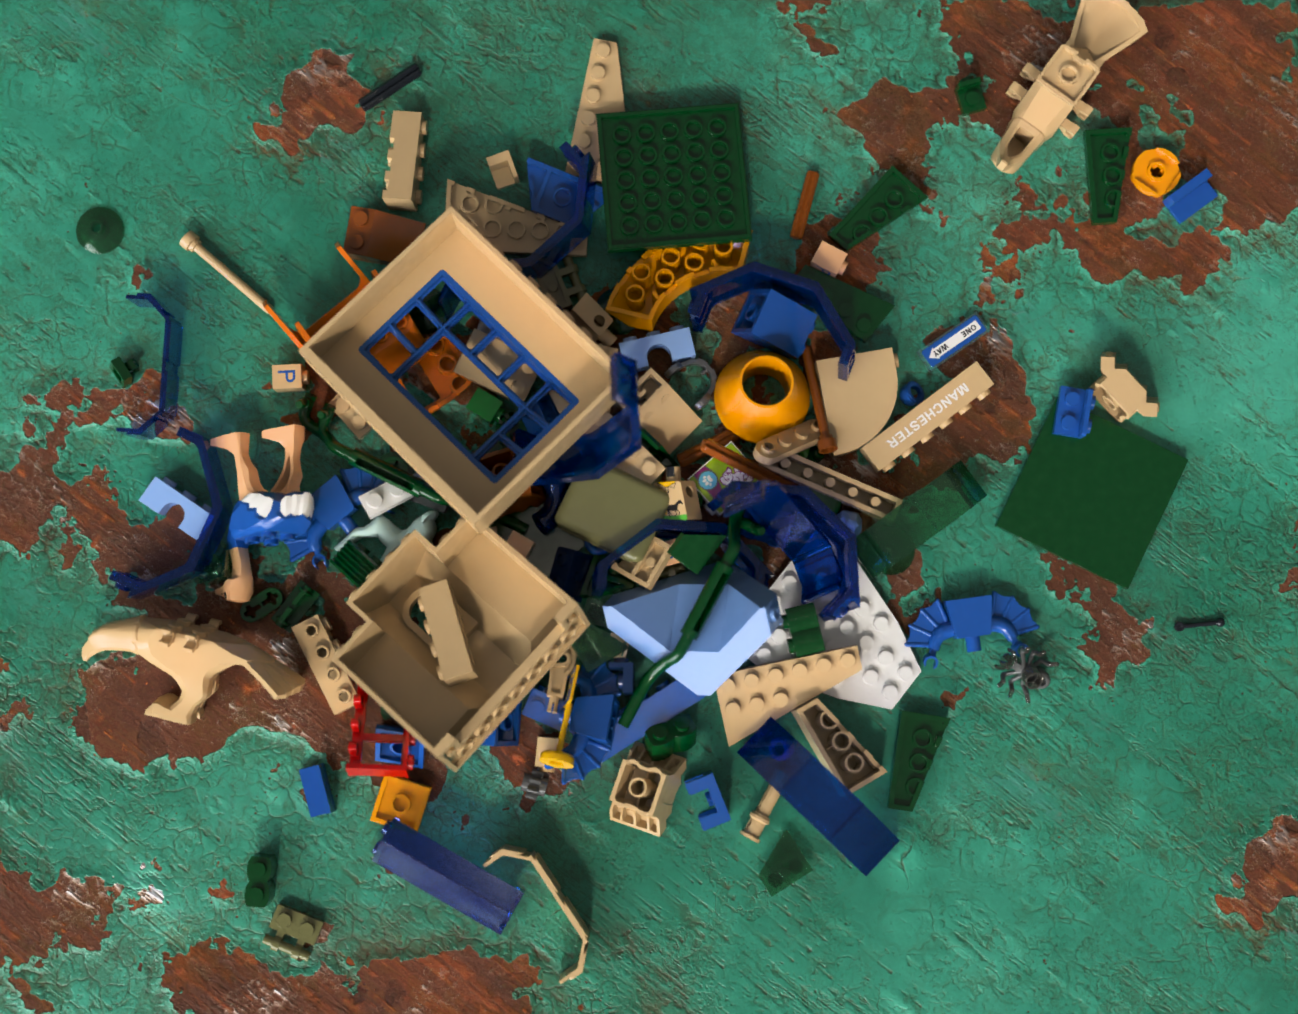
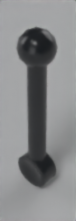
M1219 617L1214 621L1185 624L1176 622L1174 629L1176 631H1183L1184 628L1213 625L1223 627L1225 620Z

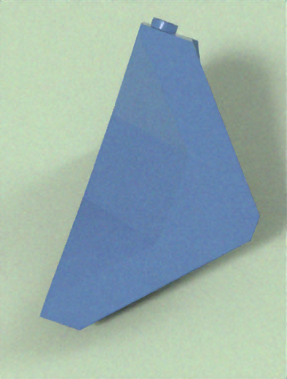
M716 563L704 566L698 575L692 571H687L659 580L651 591L640 586L612 595L602 606L608 629L656 663L676 647L683 634L680 631ZM734 565L731 567L734 570L697 641L693 640L687 653L678 663L665 670L696 695L711 696L773 634L776 628L783 624L777 594Z

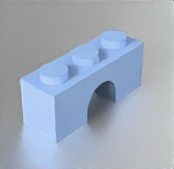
M678 325L669 328L670 332L660 334V331H652L647 333L644 338L637 339V336L624 338L623 342L619 343L622 362L628 369L627 374L649 370L647 356L656 348L666 350L670 355L672 364L678 361L684 362L695 359L696 353L690 328Z
M155 476L139 501L156 513L164 516L171 507L181 505L185 516L178 528L197 541L204 543L220 521V518L215 515L217 511L206 503L201 506L195 502L197 497L187 490H184L182 493L176 489L177 483L165 476L162 479Z

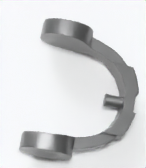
M700 358L690 359L682 363L678 361L664 373L667 379L690 365L703 368L704 370L700 374L704 376L708 373L710 377L708 392L694 405V408L699 411L712 399L710 395L715 388L717 379L715 370L708 365V362Z

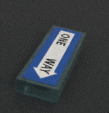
M974 312L917 351V354L931 372L987 334L990 330L979 314Z

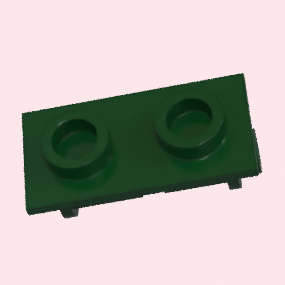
M300 580L271 619L275 621L277 626L291 633V627L300 622L320 594Z

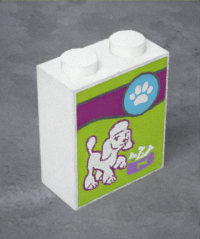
M732 441L725 446L744 456ZM714 457L687 479V481L695 482L697 491L701 493L703 500L706 502L703 504L704 508L710 515L716 514L718 517L728 510L738 497L746 494L759 482V480Z

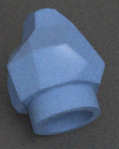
M843 510L835 517L833 528L836 532L841 533L846 540L854 539L862 532V519L857 512Z

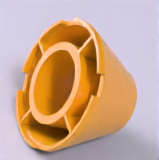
M755 350L735 357L723 368L715 385L714 404L718 417L728 430L732 431L742 440L757 444L761 440L799 425L804 421L810 404V390L806 377L792 360L773 351ZM754 375H768L780 382L786 397L774 405H761L752 401L746 395L742 383Z

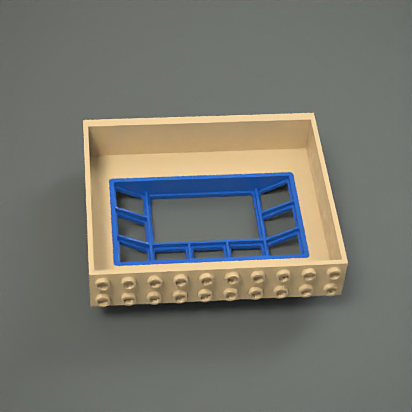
M450 206L307 341L298 352L309 366L481 535L630 389V377L627 374L628 369L619 360L614 362L609 357L610 352L604 345L594 343L591 340L593 336L585 327L579 328L573 323L575 321L574 317L565 309L561 311L556 306V300L549 293L544 295L538 289L540 287L539 284L531 276L526 278L521 273L522 268L513 259L508 261L503 256L505 253L496 243L490 244L486 240L487 235L480 227L474 228L468 223L470 219L462 210L457 212ZM441 281L464 304L446 323H442L423 302V298ZM415 306L437 328V331L419 348H416L396 327V324ZM470 311L491 330L473 349H469L451 332V329ZM388 332H391L411 353V356L392 374L369 351ZM442 337H446L519 408L474 454H471L398 382V379ZM497 337L518 356L499 376L478 358V355ZM523 364H527L545 382V385L527 402L520 399L505 384V381ZM551 390H554L570 404L551 423H548L534 412L532 408ZM524 416H528L543 431L524 449H521L506 434ZM501 441L516 454V457L502 471L494 475L479 460L497 442Z

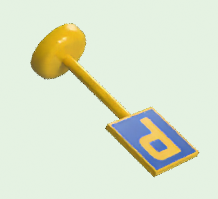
M578 664L572 670L563 705L565 712L557 749L545 750L540 755V761L549 766L565 769L574 767V757L562 752L580 667Z

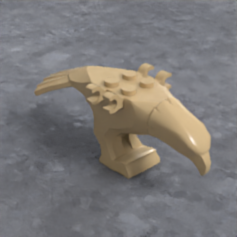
M1080 0L1072 33L1068 41L1059 47L1042 71H1039L1029 62L1025 65L1019 75L1034 83L1029 90H1026L1014 81L1006 92L1008 96L1020 102L1014 109L1012 118L991 155V161L998 170L1014 174L1045 141L1055 134L1058 128L1069 139H1072L1080 127L1066 117L1072 110L1084 121L1091 114L1093 108L1080 99L1100 73V67L1107 59L1127 48L1149 32L1145 25V20L1126 0Z
M187 613L185 618H177V620L150 618L143 614L110 621L94 629L89 635L88 641L82 647L83 661H88L93 655L105 650L128 651L142 656L171 675L182 690L181 696L178 697L175 694L167 693L158 697L145 710L144 715L185 725H191L196 722L197 718L200 719L204 715L203 707L205 701L218 690L219 674L233 665L244 666L274 699H285L290 695L299 693L306 683L305 678L274 659L270 654L248 641L228 632L218 630L222 620L211 618L208 624H201L199 626L195 625L199 615Z

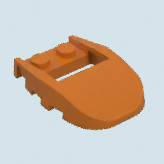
M442 337L428 351L427 356L419 362L440 399L424 407L430 414L435 413L455 399L472 383V381L453 372L462 352L446 337ZM399 378L398 382L405 388L404 384Z

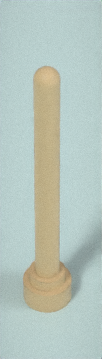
M191 230L182 237L179 242L181 247L186 251L196 252L264 312L269 314L262 304L265 299L201 245L202 242L199 240L200 237Z

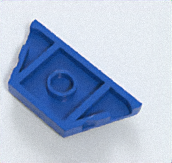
M528 157L527 172L532 212L578 228L604 204L601 186Z

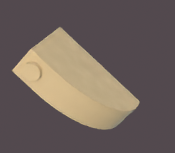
M892 347L817 360L814 366L829 433L833 435V438H836L838 449L831 453V458L849 454L866 445L881 431L890 418L897 398L898 378L896 368L899 367L897 353L893 354Z

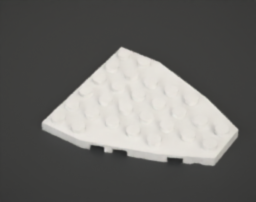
M816 528L769 589L777 594L781 615H784L783 609L814 602L824 641V651L857 644L862 670L823 692L824 694L838 699L892 710L921 673V669L911 648L904 645L907 640L898 621L857 560ZM779 625L773 634L748 659L755 665L794 658V653H789L786 639L790 638L788 629H783V626Z

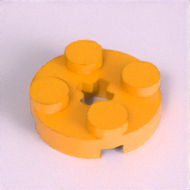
M1164 148L1148 149L1135 159L1131 168V182L1143 194L1157 198L1169 193L1178 184L1181 177V171L1179 172L1178 166L1179 161L1172 152ZM1158 167L1161 177H1153L1150 169Z

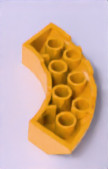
M750 242L647 250L632 267L630 266L626 270L620 282H617L605 311L630 327L652 332L664 309L684 292L710 283L722 282L740 285Z

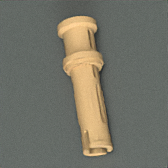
M776 769L760 803L755 810L750 812L749 815L751 817L744 830L739 832L740 834L759 844V837L765 825H769L771 811L790 776Z

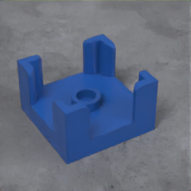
M711 770L684 780L689 795L708 789L709 791L705 793L709 806L715 805V808L698 815L703 831L731 820Z

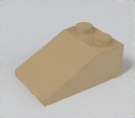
M474 328L466 346L469 349H473L487 334ZM495 338L478 355V358L499 376L518 356L502 340ZM463 353L461 354L453 372L512 402ZM523 364L505 381V384L520 399L525 401L537 374L527 364Z

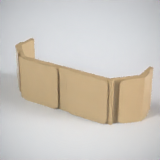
M507 844L503 845L491 854L483 866L487 867L503 855L532 862L583 940L579 961L561 973L559 982L562 984L568 979H574L583 972L590 937L588 927L569 898L563 895L560 890L561 886L538 852L536 853L534 850L528 852L526 848Z

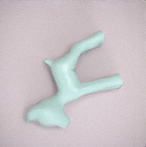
M427 511L422 516L416 518L404 530L399 529L381 514L366 526L356 527L334 549L337 552L340 551L344 544H347L348 540L355 544L362 538L377 537L387 547L380 559L383 562L388 553L395 551L399 547L403 537L414 530H417L433 544L432 541L437 531L435 520L439 512Z

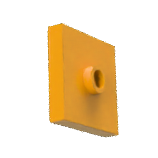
M384 776L370 821L417 835L432 787L402 777Z

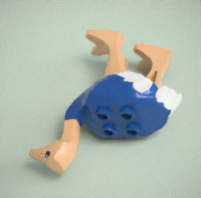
M287 425L266 429L261 432L262 438L279 442L285 448L283 470L270 492L261 485L258 470L251 462L249 456L250 433L234 432L210 439V446L223 448L234 454L237 469L239 501H237L232 510L227 535L232 561L231 578L227 579L223 586L215 589V594L223 596L227 601L245 603L249 602L253 595L254 584L248 551L249 544L261 542L266 547L278 546L280 541H294L295 537L305 534L313 522L314 497L307 491L300 492L303 478L300 457L305 440V427L302 425Z

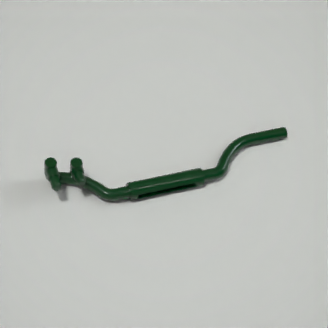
M306 392L304 397L296 401L295 405L299 409L298 415L302 426L323 441L332 453L348 460V464L419 498L422 496L435 503L450 506L432 487L426 485L427 482L363 450L358 448L353 450L338 442L329 431V425L336 410L335 406L325 403L324 407L317 412V417L319 418L317 423L311 418V411L317 396ZM511 515L502 516L495 521L522 535L527 533L530 526Z
M751 493L743 494L736 499L729 517V546L721 562L717 561L680 631L683 634L674 650L651 666L638 683L618 721L620 725L629 728L655 680L666 669L678 663L685 656L693 640L697 641L734 570L731 567L741 548L740 528L755 536L765 534L766 529L764 526L749 518L742 517L745 507L752 506L764 514H773L777 511L775 504Z

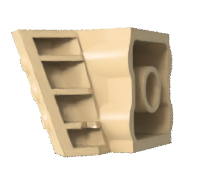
M1103 352L1101 355L1102 376L1089 387L1094 389L1093 395L1096 396V400L1116 422L1122 423L1136 412L1146 417H1157L1160 405L1158 397H1147V385H1142L1128 370V364H1116V352Z
M636 741L630 749L627 759L622 760L609 799L612 801L609 810L610 820L660 837L666 829V820L672 813L673 802L681 785V775L687 768L686 758L672 754L664 760L652 761L645 749V744Z

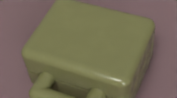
M594 456L584 457L555 514L556 526L627 562L637 563L642 561L669 505L668 493L653 485L655 482L661 481L665 471L650 484Z

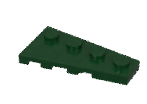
M1133 127L1093 129L1083 132L1091 226L1115 224L1118 220L1122 182L1125 177V164Z
M892 165L828 237L843 251L848 252L925 201L928 196Z
M805 265L797 274L798 277H801V294L864 344L895 306L808 265ZM794 278L790 285L796 289V279ZM807 280L813 281V296L808 295Z
M901 710L887 808L913 812L950 718Z

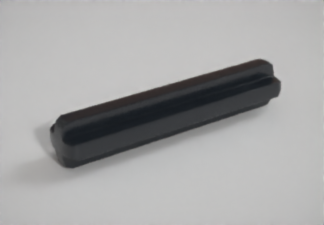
M415 63L411 64L358 100L359 105L364 111L370 110L422 75L420 68Z

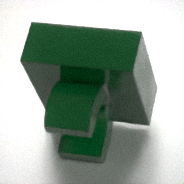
M120 357L111 360V371L123 389L131 385L132 375L139 371V365L135 359H130L123 363Z

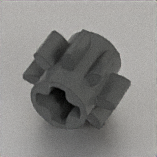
M536 769L532 770V774L525 772L520 789L526 792L525 798L537 800L538 795L545 796L549 779L543 777L544 772Z

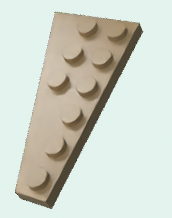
M593 39L565 170L566 173L578 178L602 184L596 114L625 112L617 42Z
M447 179L445 211L450 206L457 212L462 210L470 219L468 223L474 228L480 227L487 235L486 240L490 244L496 243L505 254L587 257V231L552 220L542 214H536L521 206L492 195H486L476 191V189L455 183V181Z
M857 644L737 669L716 690L728 746L730 747L861 671L862 665Z

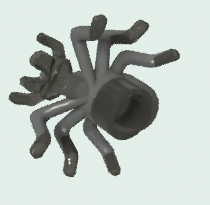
M1030 647L1020 648L1021 662H1018L1016 652L1011 648H1007L1008 652L1012 653V655L1005 653L1003 658L1006 661L1000 660V665L995 664L994 667L1000 670H1014L1002 672L1000 674L1001 681L997 686L1000 688L1005 684L1006 676L1015 675L1008 681L1010 689L1008 697L1012 698L1014 694V682L1021 679L1020 686L1024 692L1025 701L1030 703V695L1027 688L1044 689L1049 686L1051 681L1045 669L1038 665L1044 664L1048 667L1059 666V662H1049L1044 658H1039L1032 663L1035 655L1042 657L1047 653L1045 650L1041 652L1032 650L1027 663H1025V654L1029 653Z

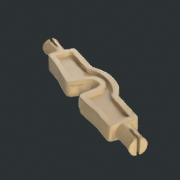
M574 643L562 655L567 660L563 663H555L549 670V684L546 695L549 697L547 709L549 713H551L552 705L554 704L553 714H557L559 699L562 700L564 697L567 677L575 667L577 655Z

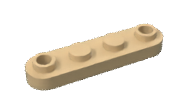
M810 419L757 442L753 450V457L761 464L772 465L817 445L818 437H820L817 419Z

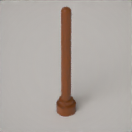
M806 345L802 357L820 433L819 441L817 442L818 451L820 454H829L835 452L838 446L836 438H833V435L829 433L811 349L809 345Z

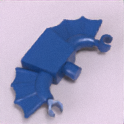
M356 467L351 469L341 468V476L334 475L311 494L314 497V516L309 530L305 534L295 537L294 541L284 542L290 550V562H294L310 552H314L315 555L312 558L313 566L319 570L318 562L323 560L324 565L328 568L329 560L321 552L323 550L322 537L326 531H333L340 526L348 535L356 527H359L351 517L359 510L358 505H361L358 497L386 482ZM390 510L386 511V512H388V513H390V514H395V512H393V511H390Z
M993 591L992 595L942 601V603L937 598L931 606L920 608L916 621L908 625L910 635L904 645L906 647L929 648V653L923 656V664L926 666V661L933 658L935 660L933 669L938 666L936 652L940 650L943 641L951 637L953 639L965 638L967 652L981 651L979 636L990 635L991 632L1001 633L1008 642L1011 641V652L1020 657L1018 648L1022 646L1029 650V647L1025 643L1018 641V635L1039 629L1040 626L1032 620L1030 608L1021 606L1013 595L1002 596Z
M589 652L586 653L576 681L581 697L575 698L568 722L570 724L569 731L572 733L573 738L570 744L562 750V752L572 755L575 760L573 768H562L563 785L573 779L584 780L591 770L600 768L604 756L611 751L610 747H612L620 704L616 697L622 694L617 687L618 676L608 670L606 660L594 659ZM561 709L559 713V722L561 724L565 709ZM544 764V767L546 769L554 768L553 766Z

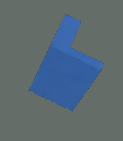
M1207 168L1163 201V204L1179 224L1218 196L1207 182L1213 176Z
M322 763L300 769L299 773L310 816L315 817L336 811L325 764Z

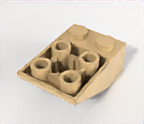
M652 368L617 401V406L642 430L645 429L654 437L669 455L702 422L671 386Z

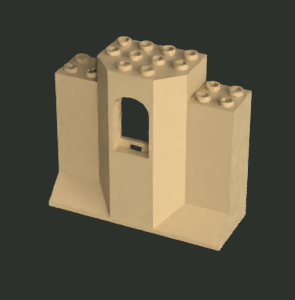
M461 516L456 522L455 528L450 533H446L441 537L437 547L431 544L417 530L405 535L399 547L395 551L388 553L384 558L383 564L377 570L370 572L366 582L350 594L346 604L366 622L354 630L352 637L346 644H342L337 648L335 656L331 660L437 759L456 773L591 624L578 603L490 527L480 535ZM445 579L453 586L478 674L477 678L453 686H449L444 680L441 681L436 670V667L440 666L437 657L434 658L430 648V643H433V640L411 619L412 608L416 604L417 598L420 597L418 588Z

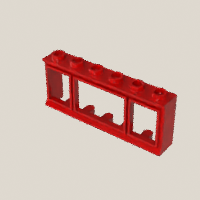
M358 685L357 695H354L353 698L355 716L351 718L352 742L348 744L350 761L346 763L345 767L348 776L409 778V772L414 770L415 756L411 755L412 746H416L417 739L405 728L404 734L365 733L369 694ZM363 743L402 744L401 765L361 764Z

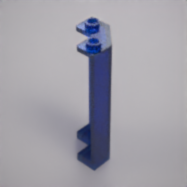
M396 817L392 821L388 820L381 831L384 834L382 840L377 842L372 851V854H374L372 861L501 935L525 890L518 886L515 888L402 823L401 819Z

